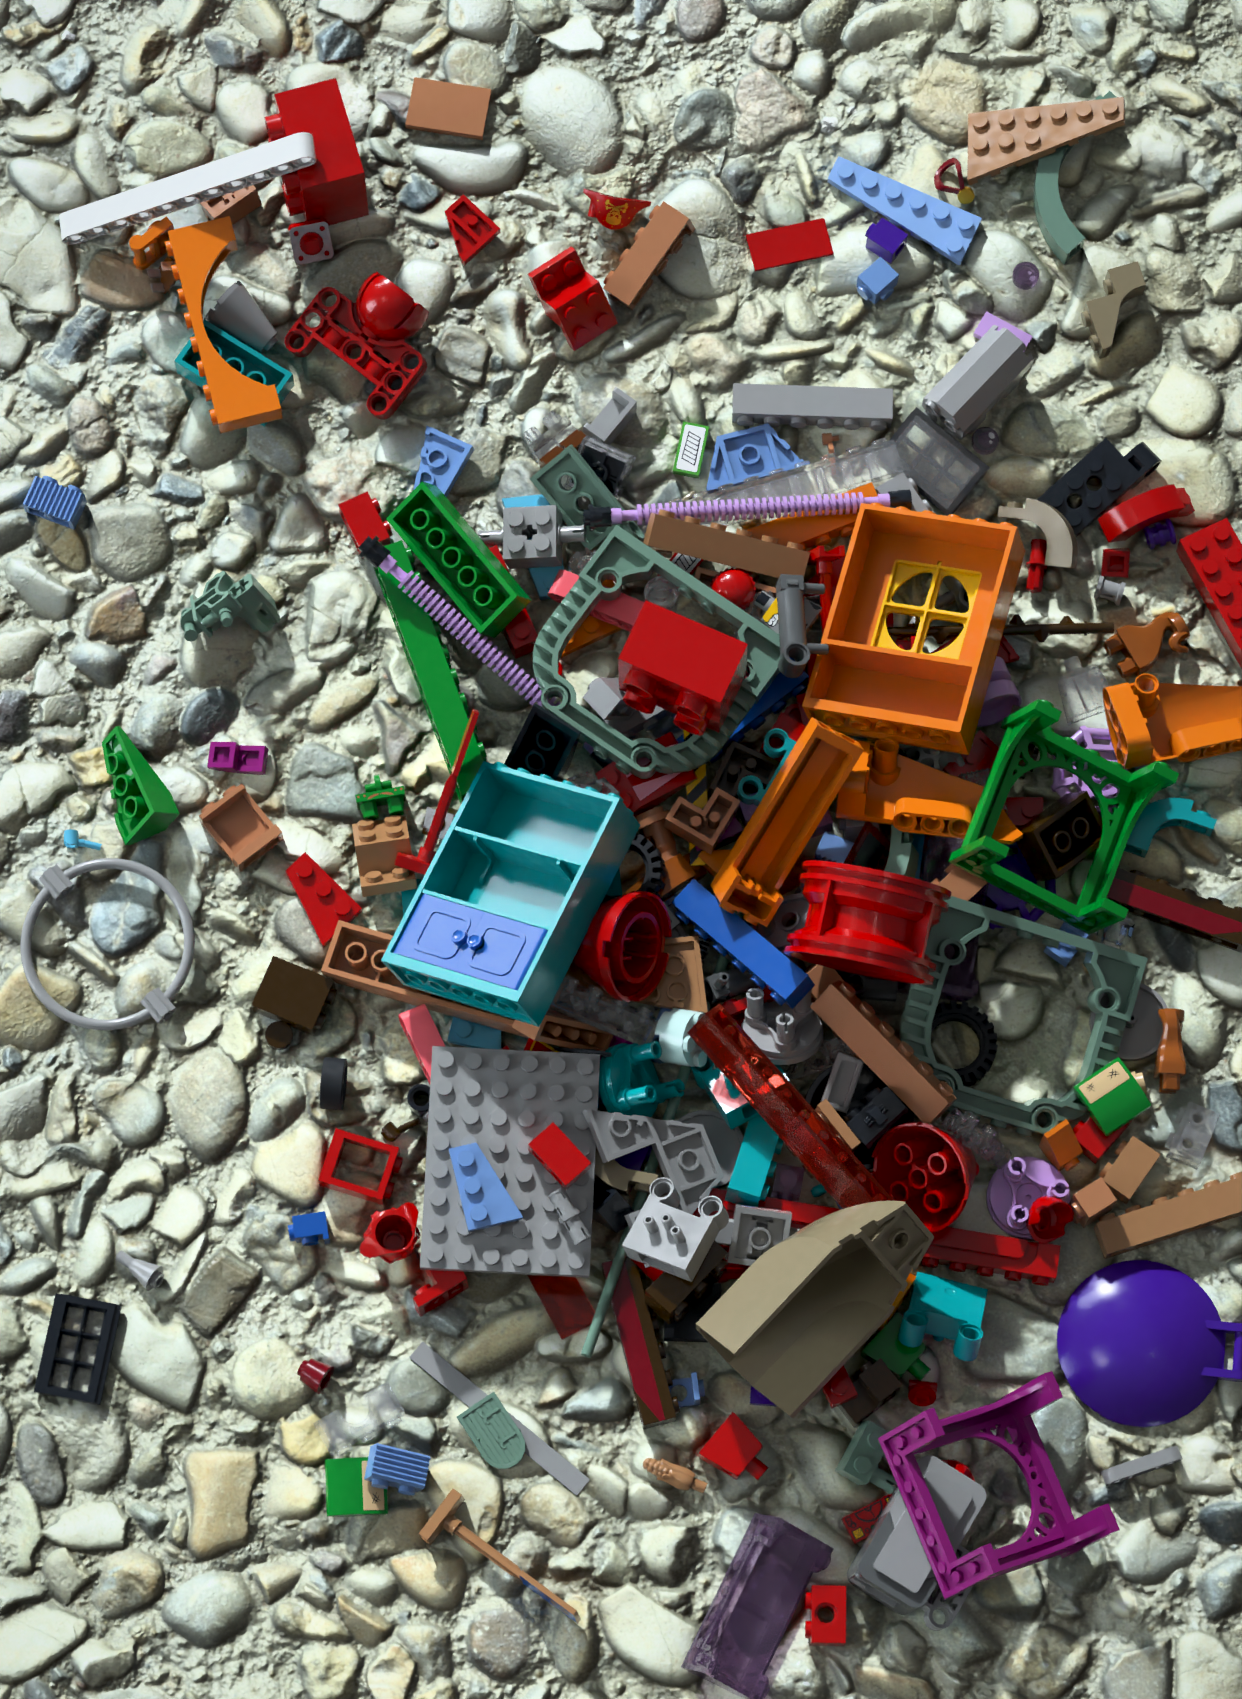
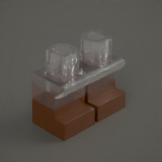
M553 410L542 419V423L548 428L545 433L541 434L535 426L524 432V439L529 446L530 455L541 468L572 444L581 453L583 447L586 446L585 443L588 442V437L581 430L578 431L571 424L567 416L562 418Z

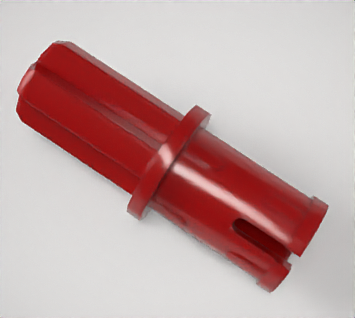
M1032 539L1030 559L1026 563L1028 568L1026 589L1031 593H1040L1042 591L1044 570L1047 569V565H1045L1047 541L1043 539Z

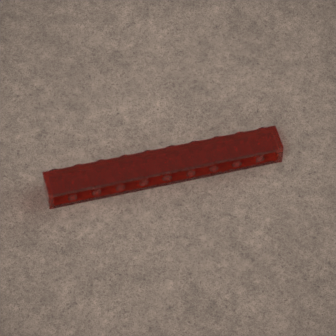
M718 1004L704 1014L687 1032L843 1209L869 1202L895 1201L721 1004Z

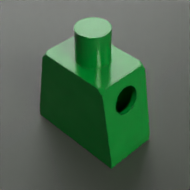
M898 1312L865 1347L861 1356L867 1361L872 1359L874 1363L881 1358L898 1380L908 1371L920 1382L931 1370L919 1359L926 1351V1346L922 1342L918 1347H908L898 1340V1333L903 1318Z

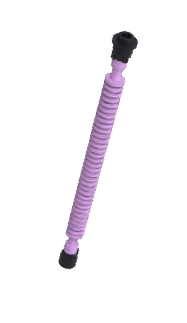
M910 489L889 491L886 494H878L877 497H863V493L858 492L857 498L856 493H851L850 498L848 493H844L842 498V494L837 493L836 498L835 494H830V499L828 494H823L822 500L821 494L816 495V500L814 495H809L808 500L807 495H803L802 501L800 496H796L794 501V497L789 496L788 502L787 497L782 496L781 502L780 497H775V502H773V497H768L767 503L766 497L761 498V503L759 498H754V503L752 498H748L747 504L745 499H740V504L738 499H734L733 505L731 499H727L726 505L724 500H720L719 505L717 500H713L712 506L710 500L706 501V506H704L703 501H699V506H697L696 501H692V507H690V502H685V507H683V502H678V508L676 507V502L671 503V508L669 503H664V508L662 503H657V509L655 503L650 504V509L648 504H644L643 509L641 504H637L636 510L623 511L621 508L593 507V504H588V510H583L584 526H589L590 531H594V528L612 527V524H622V521L637 520L638 526H642V520H644V524L648 525L650 513L658 514L659 509L674 512V518L684 520L686 515L694 518L699 517L701 522H705V517L707 522H711L712 516L714 522L719 520V516L721 521H725L726 516L728 521H732L733 515L734 520H739V515H741V520H746V514H748L749 520L753 519V514L755 519H760V514L762 519H767V513L769 519L774 518V513L776 518H781V513L783 518H787L788 512L790 517H794L795 512L797 517H801L802 511L804 517L808 516L809 511L810 516H815V511L817 516H822V510L824 516L829 515V510L831 515H836V510L838 515H842L843 509L845 514H850V509L852 514H856L857 508L859 512L861 503H880L885 507L896 508L901 506L911 510L912 496Z
M369 536L358 548L361 551L359 555L361 559L364 557L374 567L381 568L386 574L388 572L400 582L397 586L399 589L404 585L405 589L403 592L405 594L408 590L411 591L408 595L409 598L415 595L416 597L413 600L415 603L419 599L421 600L418 606L422 607L426 604L427 606L424 611L427 612L431 609L432 611L429 614L431 617L436 613L435 621H438L440 618L443 619L440 625L443 626L447 623L448 625L445 627L447 631L452 627L453 630L450 632L452 636L457 632L458 635L455 637L457 640L461 637L464 638L460 643L464 645L466 641L469 642L466 646L468 650L473 646L474 649L471 651L473 654L477 650L480 652L476 656L480 659L483 655L485 657L482 660L484 664L489 660L490 662L487 665L489 668L493 664L495 665L492 670L494 673L499 669V677L503 674L506 675L503 681L506 682L508 679H511L508 683L510 687L515 683L516 686L513 688L515 691L519 688L522 689L518 693L520 696L526 693L527 695L524 697L526 701L531 697L532 700L529 702L531 705L537 702L542 707V691L538 690L539 686L537 683L535 686L533 685L535 681L533 677L530 681L527 680L530 674L527 673L525 676H522L525 671L523 668L518 672V664L514 667L511 666L514 663L513 659L507 662L506 660L509 658L507 654L502 658L501 655L504 653L502 650L498 653L495 652L499 648L497 645L491 648L490 646L493 644L491 640L488 644L485 643L488 637L479 638L482 634L478 633L476 635L474 633L477 630L475 627L472 630L469 629L472 625L471 622L465 625L464 622L467 620L465 617L461 621L459 620L462 614L458 613L454 616L453 614L456 609L453 608L449 611L448 609L451 606L449 603L444 607L445 599H442L440 602L437 601L441 596L437 594L433 597L432 595L435 593L433 589L428 593L427 590L430 588L428 584L423 588L422 585L425 583L423 580L419 583L416 582L420 578L416 575L414 578H411L414 574L412 570L408 574L396 564L397 561L389 555L391 552L378 541L379 538L377 536L373 540ZM552 697L548 700V703L552 706H558L561 704L560 701H558L556 704L553 703L557 699L556 697ZM586 742L584 743L583 748L590 753L589 756L602 768L613 762L608 757L606 760L602 759L594 753V748Z

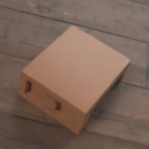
M240 784L237 787L234 785L228 788L223 793V798L216 803L210 802L201 810L202 814L199 815V818L204 828L238 870L242 872L284 840L279 827L276 824L273 825L247 793L246 787Z

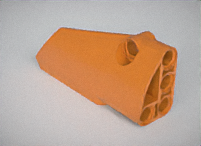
M1144 673L1139 675L1134 683L1129 684L1127 682L1103 688L1104 709L1112 746L1118 763L1123 765L1125 770L1149 765L1155 761L1163 762L1177 759L1179 762L1184 763L1242 750V686L1159 683L1154 675Z
M880 738L876 740L874 747H870L871 742L856 740L864 751L838 792L836 818L892 824L902 832L964 839L984 786L950 775L898 754L899 743L894 739ZM1002 809L991 838L1002 844H1013L1023 838V833L1012 823L1004 809Z

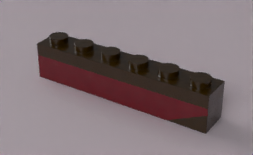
M1118 865L1106 898L1129 909L1127 913L1241 953L1242 907L1235 906L1231 908L1225 906L1219 899L1208 897V899L1197 896V892L1191 889L1182 888L1180 890L1171 887L1172 884L1162 879L1154 881L1146 878V875L1140 871L1130 870L1129 872L1120 869Z
M627 1256L611 1300V1306L644 1430L675 1422L676 1413H680L677 1397H671L669 1386H673L670 1370H664L662 1359L666 1358L663 1343H657L655 1332L659 1331L655 1315L650 1316L648 1305L645 1303V1291L647 1288L643 1289L641 1278H645V1273ZM613 1260L602 1263L605 1283Z

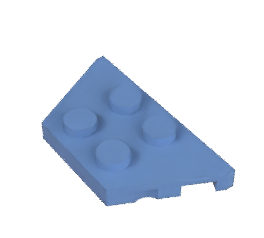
M768 423L720 435L716 438L706 492L708 495L805 470L806 463L803 459L800 460L785 440L777 436V432Z

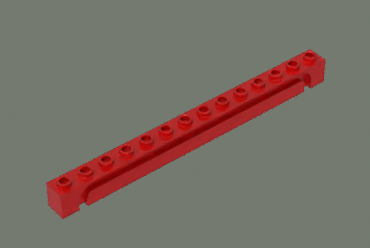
M713 1188L709 1196L720 1198L729 1218L733 1219L735 1204L725 1201L727 1190ZM766 1197L765 1202L760 1200L758 1207L790 1211L792 1213L790 1227L799 1229L826 1215L842 1210ZM698 1208L694 1211L692 1215L700 1217ZM713 1211L709 1216L715 1215L718 1211ZM946 1227L932 1233L934 1239L921 1260V1265L936 1268L940 1264L949 1266L951 1271L965 1272L966 1269L976 1270V1274L981 1276L993 1277V1273L1005 1275L1004 1279L1010 1281H1021V1278L1031 1279L1035 1285L1048 1286L1049 1283H1054L1057 1276L1061 1245L1034 1243L1024 1239Z

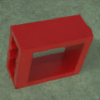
M336 1128L318 1179L319 1185L383 1205L385 1198L390 1199L394 1190L395 1183L391 1182L394 1172L399 1173L402 1166L403 1157L400 1156V1149L396 1146ZM346 1142L389 1155L378 1191L334 1178Z

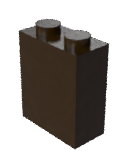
M273 956L251 1006L255 1013L275 1021H283L292 1028L314 1036L317 1029L321 1030L327 1017L324 1014L328 1004H333L338 990L335 989L333 979Z

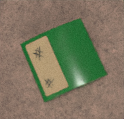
M1119 1057L1073 1087L1075 1094L1090 1111V1117L1106 1137L1152 1106L1131 1072Z
M368 1457L325 1460L327 1517L388 1514L387 1489L371 1486L372 1482L364 1480Z

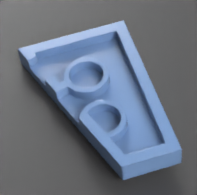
M426 426L424 447L421 450V462L419 472L416 475L414 489L423 481L437 486L447 498L471 457L474 448L468 443Z

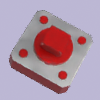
M319 218L290 224L288 230L295 263L301 265L333 257L332 242L326 219Z

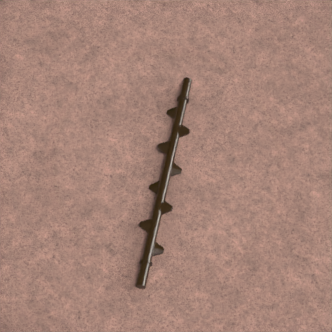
M1014 614L1009 624L1005 625L1002 636L1034 635L1039 642H1044L1049 635L1084 634V636H1087V634L1114 633V623H1087V621H1084V623H1074L1069 616H1064L1059 624H1025L1019 614ZM913 616L907 627H887L893 642L895 643L898 638L916 636L920 620L918 617ZM959 623L958 626H929L926 637H932L937 644H943L947 637L959 636L964 625Z

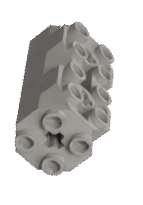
M993 325L923 398L922 407L925 410L924 413L955 439L962 440L967 434H972L985 420L986 414L1001 398H1006L1020 384L1021 377L1032 367L1033 356L1031 353L1028 356L1025 355L1023 352L1027 348L1025 344L1006 328L997 331L998 326Z

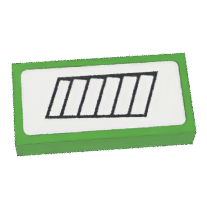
M683 421L673 474L699 479L709 426Z

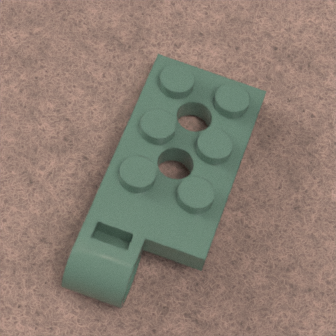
M572 444L530 478L550 505H557L563 515L562 519L567 526L584 525L583 509L578 505L580 496L589 498L593 507L602 506L625 510ZM563 475L572 477L574 481L572 489H565L562 486L561 478ZM622 521V524H612V527L594 528V531H590L589 526H586L587 535L584 536L587 537V540L581 543L589 552L608 537L616 525L641 542L644 541L645 536L634 521Z

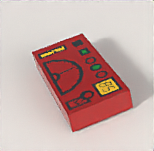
M892 1493L841 1519L854 1545L867 1538Z

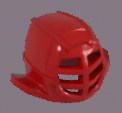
M407 1202L399 1208L392 1207L382 1212H374L371 1215L372 1221L363 1234L364 1241L360 1245V1253L368 1258L380 1257L389 1264L411 1256L416 1242L421 1236L416 1227L419 1213L417 1207L413 1203Z

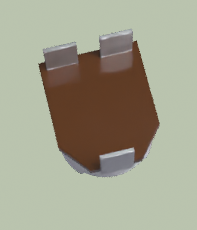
M167 257L163 262H160L161 265L158 269H147L149 278L161 279V283L150 284L152 292H164V294H167L173 286H181L180 280H174L171 265H175V260L171 257Z

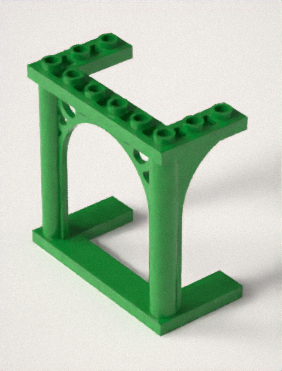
M1038 699L1004 718L1000 728L1006 730L970 825L961 848L951 853L948 862L1090 935L1126 918L1129 909L1106 897L1129 836L1138 818L1158 791L1176 783L1179 773L1172 770L1171 766L1167 763L1155 761L1131 773L1125 770L1124 766L1120 763L1102 758L1099 752L1079 746L1076 740L1070 737H1062L1050 727V725L1059 721L1062 711L1054 708L1051 702ZM1029 743L1038 747L1040 752L1039 761H1035L1030 757L1028 753ZM1047 752H1048L1050 755H1054V756H1055V759L1052 760V759L1048 758V757H1047ZM1022 759L1026 763L1024 767L1018 765ZM1056 767L1076 775L1090 788L1101 810L1103 824L1101 840L1077 905L996 864V862L1006 858L1009 847L991 838L1006 798L1017 779L1027 771L1035 768ZM1092 776L1101 780L1099 784L1095 783ZM1106 785L1117 788V795L1114 798L1108 799L1103 796L1102 790ZM1117 804V807L1112 808L1113 813L1111 814L1108 811V806Z

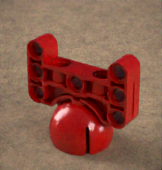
M374 272L362 283L357 294L356 303H353L333 287L322 288L289 330L284 343L286 348L297 357L308 356L316 345L321 343L377 387L367 399V408L376 418L385 420L395 413L427 370L426 359L406 343L405 340L416 335L423 328L428 319L429 311L421 304L415 303L410 295L378 272ZM335 295L337 297L336 303L331 307H327V298ZM316 316L320 317V324L315 328H310L311 319ZM336 321L341 323L350 331L348 333L344 331L337 325L338 323ZM300 337L304 338V345L299 349H294L295 340ZM357 347L361 348L360 357L351 359V351ZM377 352L382 354L391 362L389 364L386 363L384 360L378 357L379 354ZM411 358H419L418 366L414 369H408L409 360ZM402 379V387L399 390H392L391 385L393 381ZM380 400H386V408L383 411L377 412L375 410L376 403Z

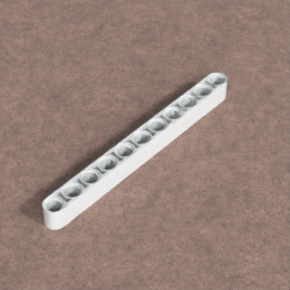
M306 132L296 133L66 211L59 215L62 242L68 245L79 244L311 166L316 163L313 135Z

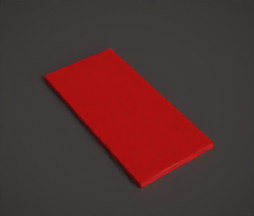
M824 218L746 234L755 271L833 255Z

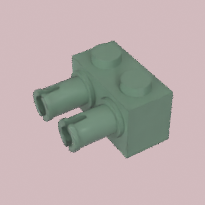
M872 1421L861 1422L835 1471L857 1485H866L871 1482L888 1494H891L896 1488L892 1485H897L895 1478L878 1467L881 1458L884 1457L886 1459L878 1438L888 1433V1431Z

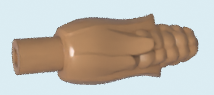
M646 1458L643 1461V1468L656 1475V1480L664 1481L677 1489L689 1491L691 1488L704 1493L708 1483L695 1478V1473L686 1467L670 1463L663 1458L661 1461L652 1458Z

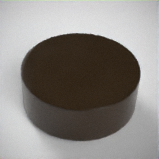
M283 1021L271 1023L265 1031L266 1042L275 1050L286 1049L293 1041L291 1027Z

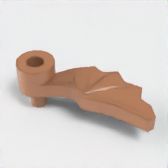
M823 433L822 444L828 446L831 476H836L835 454L832 441H839V435L832 436V433Z

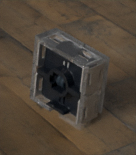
M588 435L582 439L578 452L619 502L625 487L621 482L629 477L636 456ZM568 476L564 487L572 489L574 481L572 477Z

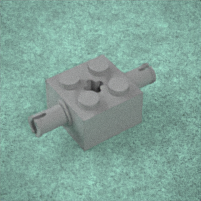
M557 505L503 508L502 530H479L478 536L481 537L480 539L487 547L503 546V560L509 569L562 566L563 543L586 542L587 537L584 535H587V530L584 525L562 527L563 515Z

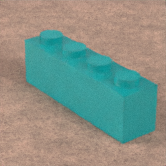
M783 1102L749 1120L727 1188L725 1201L758 1207L760 1200L765 1202L770 1187L765 1182L767 1177L773 1178L777 1162L772 1161L774 1153L780 1155L784 1139L780 1138L782 1130L787 1132L792 1117L787 1115L788 1103Z

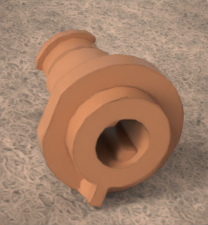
M659 806L641 813L635 818L640 824L638 831L642 830L644 837L655 845L661 853V858L667 861L678 855L672 832L664 828L665 818L670 810L664 811L663 807Z

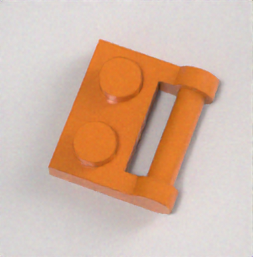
M167 217L161 221L153 222L149 226L148 231L142 236L134 235L130 238L129 245L134 252L133 262L137 269H147L167 253L165 241H169L168 231L174 230L173 223ZM149 247L150 250L145 253L144 250Z

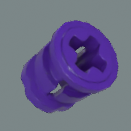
M1169 518L1166 519L1165 524L1161 525L1159 522L1155 523L1154 527L1150 528L1147 526L1144 528L1145 539L1150 550L1155 549L1156 545L1160 547L1166 546V542H1171L1173 545L1176 544L1175 530Z

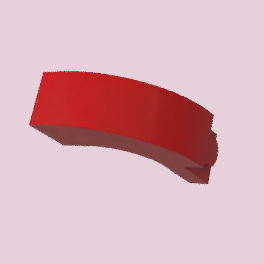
M1172 484L1158 487L1130 498L1098 518V521L1108 542L1126 541L1141 529L1155 522L1168 518L1189 516L1195 510L1185 488H1176Z

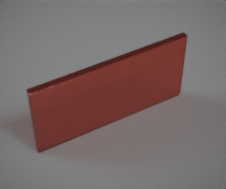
M527 1275L562 1340L591 1325L595 1311L576 1277Z

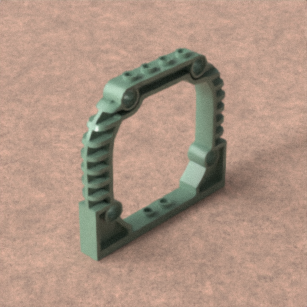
M616 525L581 571L577 582L539 632L533 649V671L537 684L542 691V708L581 732L579 743L584 744L586 742L594 748V753L602 759L610 758L616 763V768L624 774L628 775L631 773L640 779H648L656 771L663 774H673L694 770L709 762L719 753L753 705L758 703L779 674V634ZM654 571L677 586L678 591L686 598L691 599L693 597L701 603L700 606L710 614L715 612L739 628L737 639L748 644L746 671L749 673V676L743 680L720 732L706 728L702 736L693 734L687 741L671 747H664L650 738L630 740L577 703L574 687L568 680L558 674L559 660L566 645L601 599L605 601L617 599L622 592V585L640 580H648ZM613 580L616 585L612 588H605L602 586V582ZM551 697H559L562 702L558 706H552L548 703V700ZM642 757H646L651 760V764L648 767H641L637 764V761Z
M951 896L949 900H944L949 904L948 911L942 912L940 922L930 928L925 951L932 960L931 962L937 965L935 972H929V975L934 977V981L931 985L911 984L900 1022V1041L908 1043L914 1050L913 1054L920 1061H924L931 1066L934 1071L933 1074L938 1080L946 1082L952 1088L953 1095L957 1099L946 1110L948 1112L954 1113L955 1109L965 1111L964 1117L980 1121L981 1117L991 1119L990 1125L1006 1129L1007 1125L1017 1127L1016 1133L1032 1137L1033 1133L1045 1134L1065 1119L1069 1122L1083 1116L1089 1110L1075 1094L1073 1087L1116 1059L1126 1022H1130L1148 958ZM989 923L1017 931L1016 936L1032 940L1033 936L1043 939L1042 944L1049 947L1058 948L1059 945L1086 953L1083 964L1094 986V989L1090 991L1087 997V1003L1090 1010L1096 1013L1080 1073L1072 1088L1058 1100L1033 1098L1021 1104L963 1086L961 1077L954 1069L939 1064L935 1060L930 1043L931 1028L949 966L960 964L966 956L965 944L978 934L987 931ZM948 944L952 945L955 950V955L951 960L944 954V949ZM1103 993L1109 998V1004L1105 1008L1099 1002V998ZM1041 1112L1047 1117V1122L1043 1127L1037 1124V1116Z

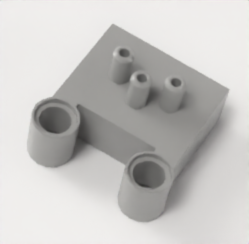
M665 1177L657 1178L651 1183L649 1188L650 1195L625 1238L622 1247L629 1258L692 1282L719 1231L728 1224L729 1215L720 1198L716 1196H707L700 1201L698 1206L700 1217L676 1209L680 1204V1196L673 1182ZM670 1192L667 1196L661 1197L662 1194ZM713 1211H718L715 1215L709 1216Z

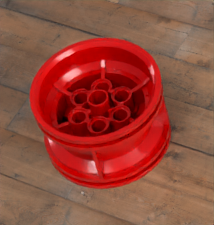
M803 861L802 869L807 871V873H801L799 880L804 883L802 894L809 903L805 927L788 934L787 941L792 945L785 947L784 953L786 955L819 966L873 978L911 984H933L934 977L929 975V972H935L937 965L931 962L932 960L925 951L930 928L940 922L942 912L948 911L949 904L944 900L951 899L952 893L950 890L916 878L868 867L830 861Z

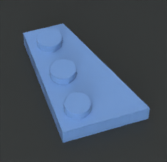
M477 1143L449 1149L468 1232L523 1219L519 1209Z

